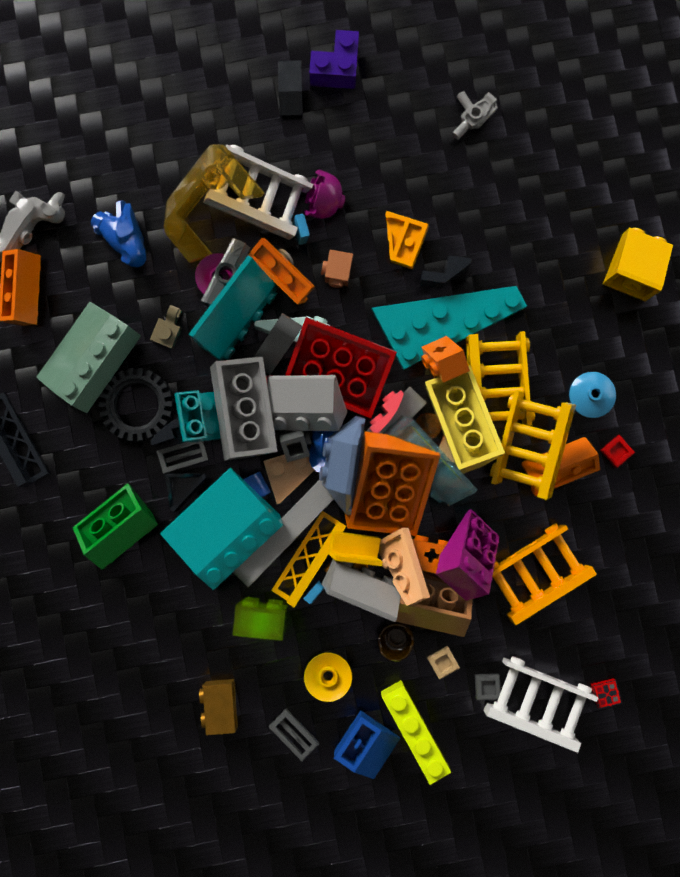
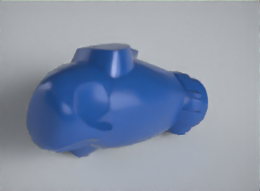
M123 200L117 201V216H113L108 211H105V213L97 212L91 219V226L97 235H102L108 244L117 253L122 255V262L131 267L138 268L146 261L144 238L131 204L125 203Z

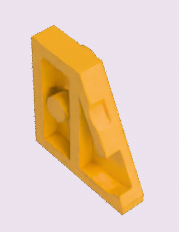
M386 211L391 263L413 269L429 225Z

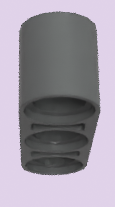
M283 313L253 357H263L265 373L271 375L302 329V325Z

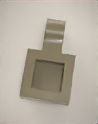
M170 305L166 320L158 319L150 340L173 349L182 329L176 325L182 310Z

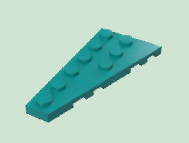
M517 286L374 307L372 312L392 350L397 351L396 358L402 369L405 370L422 361L421 356L424 355L422 346L445 336L458 343L466 339L468 335L476 334L521 311L527 305Z

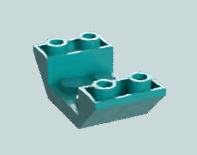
M199 390L174 393L183 442H204L221 439L214 392L199 393Z

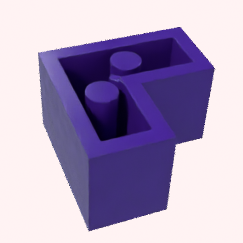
M336 30L334 52L311 51L310 86L355 89L359 31Z

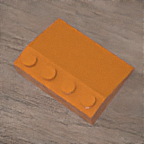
M364 431L351 515L345 514L347 528L394 533L401 528H409L411 536H416L440 459V453L388 434Z

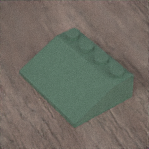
M89 302L36 378L70 405L88 413L141 335L110 313Z

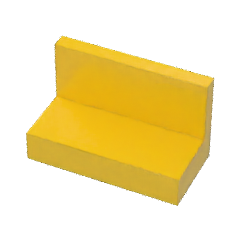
M332 531L329 555L335 561L382 566L383 561L377 558L381 540L379 537Z

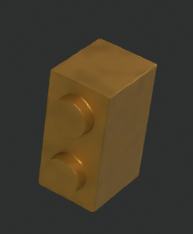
M234 679L206 681L203 689L199 690L200 704L204 703V713H201L202 728H206V735L235 733L238 723Z

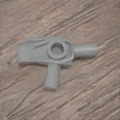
M465 91L459 93L457 98L465 111L461 115L462 123L452 132L453 137L459 140L468 129H479L498 109L497 99L488 92L481 101L473 105Z

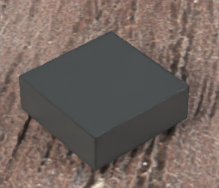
M499 674L475 675L477 700H497L501 693Z

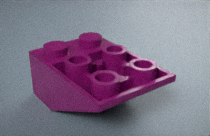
M472 509L467 511L441 552L436 575L465 601L489 595L500 537Z

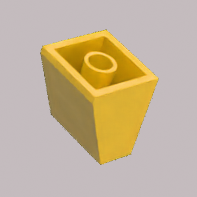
M629 227L621 236L603 285L647 301L663 288L673 245L667 243L666 239L662 237H652L645 234V231L642 229Z

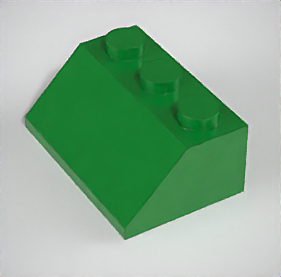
M127 483L77 523L73 530L84 556L102 570L123 552L131 548L143 536L151 532L158 523L150 509L131 485Z

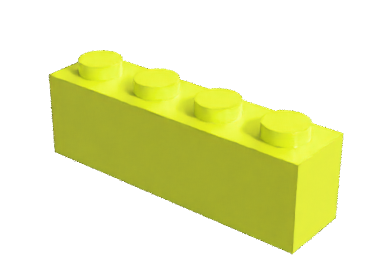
M400 680L381 691L382 699L429 784L431 785L450 774L451 771L403 682Z

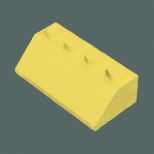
M470 365L469 372L443 383L438 377L425 382L426 390L459 475L480 468L505 454Z

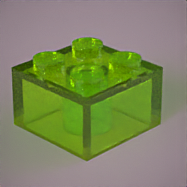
M245 597V600H241L236 605L233 636L282 640L285 635L288 605H283L281 600L270 599L269 602L262 603L259 602V598Z

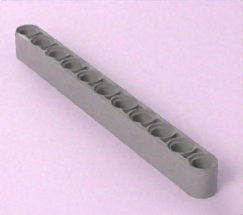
M409 387L404 392L402 401L393 418L380 433L395 436L427 402ZM318 480L284 515L282 518L283 526L233 572L247 587L332 502L333 498L322 485V481Z

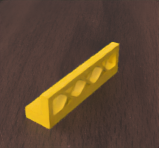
M324 511L321 512L271 590L287 600L286 603L292 607L296 606L329 554L332 531L331 533L320 535L319 524L322 519L326 518L335 524L332 531L343 532L346 528V525ZM317 529L318 536L311 537ZM327 537L324 544H322L321 538ZM319 538L320 550L318 553L308 555L306 544L309 540ZM304 549L305 556L299 557L300 553ZM314 556H315V558L313 559V561H312L311 564H310V562H309V557H314ZM306 558L308 569L305 573L295 575L293 564L296 560ZM290 569H291L292 576H287V577H286V575L288 574V572H289ZM302 576L299 583L297 584L296 578ZM293 578L295 589L290 596L278 589L283 580Z

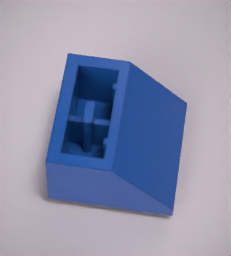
M360 710L335 748L334 759L354 773L374 779L399 742L400 737Z

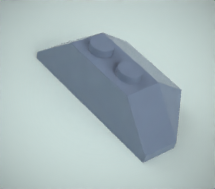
M355 416L340 428V431H336L329 436L328 443H324L323 457H326L325 466H321L319 480L322 481V485L346 515H351L365 425V419L359 416Z

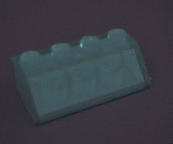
M401 415L382 433L440 453V459L431 486L432 492L430 493L439 504L443 501L450 506L477 491L475 486L413 419Z

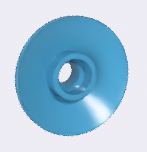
M587 372L578 376L573 381L569 390L570 403L576 404L575 411L580 415L588 418H598L607 414L614 406L616 390L612 381L607 376L598 372ZM592 390H596L599 395L597 398H594L592 396Z

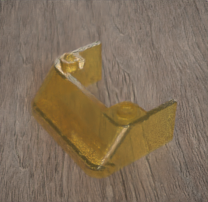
M222 144L210 145L204 151L166 202L164 231L189 263L202 260L212 254L185 221V218L209 188L218 190L228 183L241 200L258 198L265 194L232 153Z

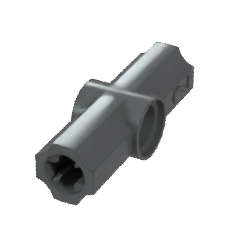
M232 238L220 264L216 267L215 274L201 299V303L210 307L229 281L222 279L219 273L222 270H229L233 276L246 259L251 247L240 240Z

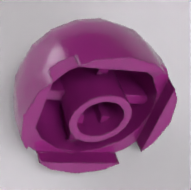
M317 170L315 173L318 174L317 179L312 177L310 183L313 184V187L306 193L305 203H309L308 210L304 209V213L306 216L317 219L330 218L336 213L338 208L341 209L343 207L345 195H342L341 183L334 175Z

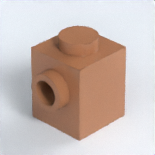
M330 250L328 261H323L321 274L325 275V282L329 283V286L334 288L348 286L353 260L352 253Z

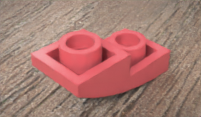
M401 390L397 394L392 391L382 399L384 404L381 408L386 415L383 416L380 413L370 421L372 424L369 428L370 432L380 433L393 418L404 395Z

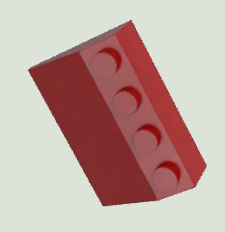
M306 317L285 376L336 375L346 409L372 418L397 351Z

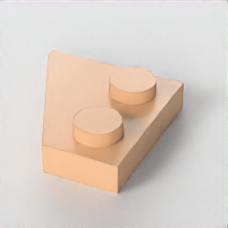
M285 455L263 461L277 504L282 503L314 471L309 462V457L287 462Z

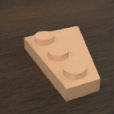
M401 528L381 539L378 552L383 559L382 565L384 569H389L392 574L393 584L406 606L415 605L430 598L409 528Z

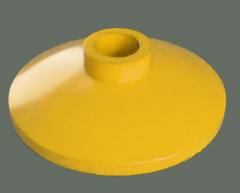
M319 654L312 658L306 666L304 673L305 686L308 692L320 701H336L342 698L351 686L352 672L350 666L344 658L337 654ZM327 671L333 674V677L329 680L324 678V673Z

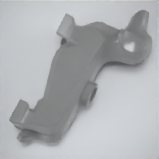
M14 192L9 201L15 205V208L7 214L0 233L1 263L2 251L21 249L23 244L26 245L31 241V232L37 222L48 221L59 224L63 221L65 216V210L62 207L65 197L64 193L58 192L54 194L50 201L45 203L37 197L25 198L19 192Z

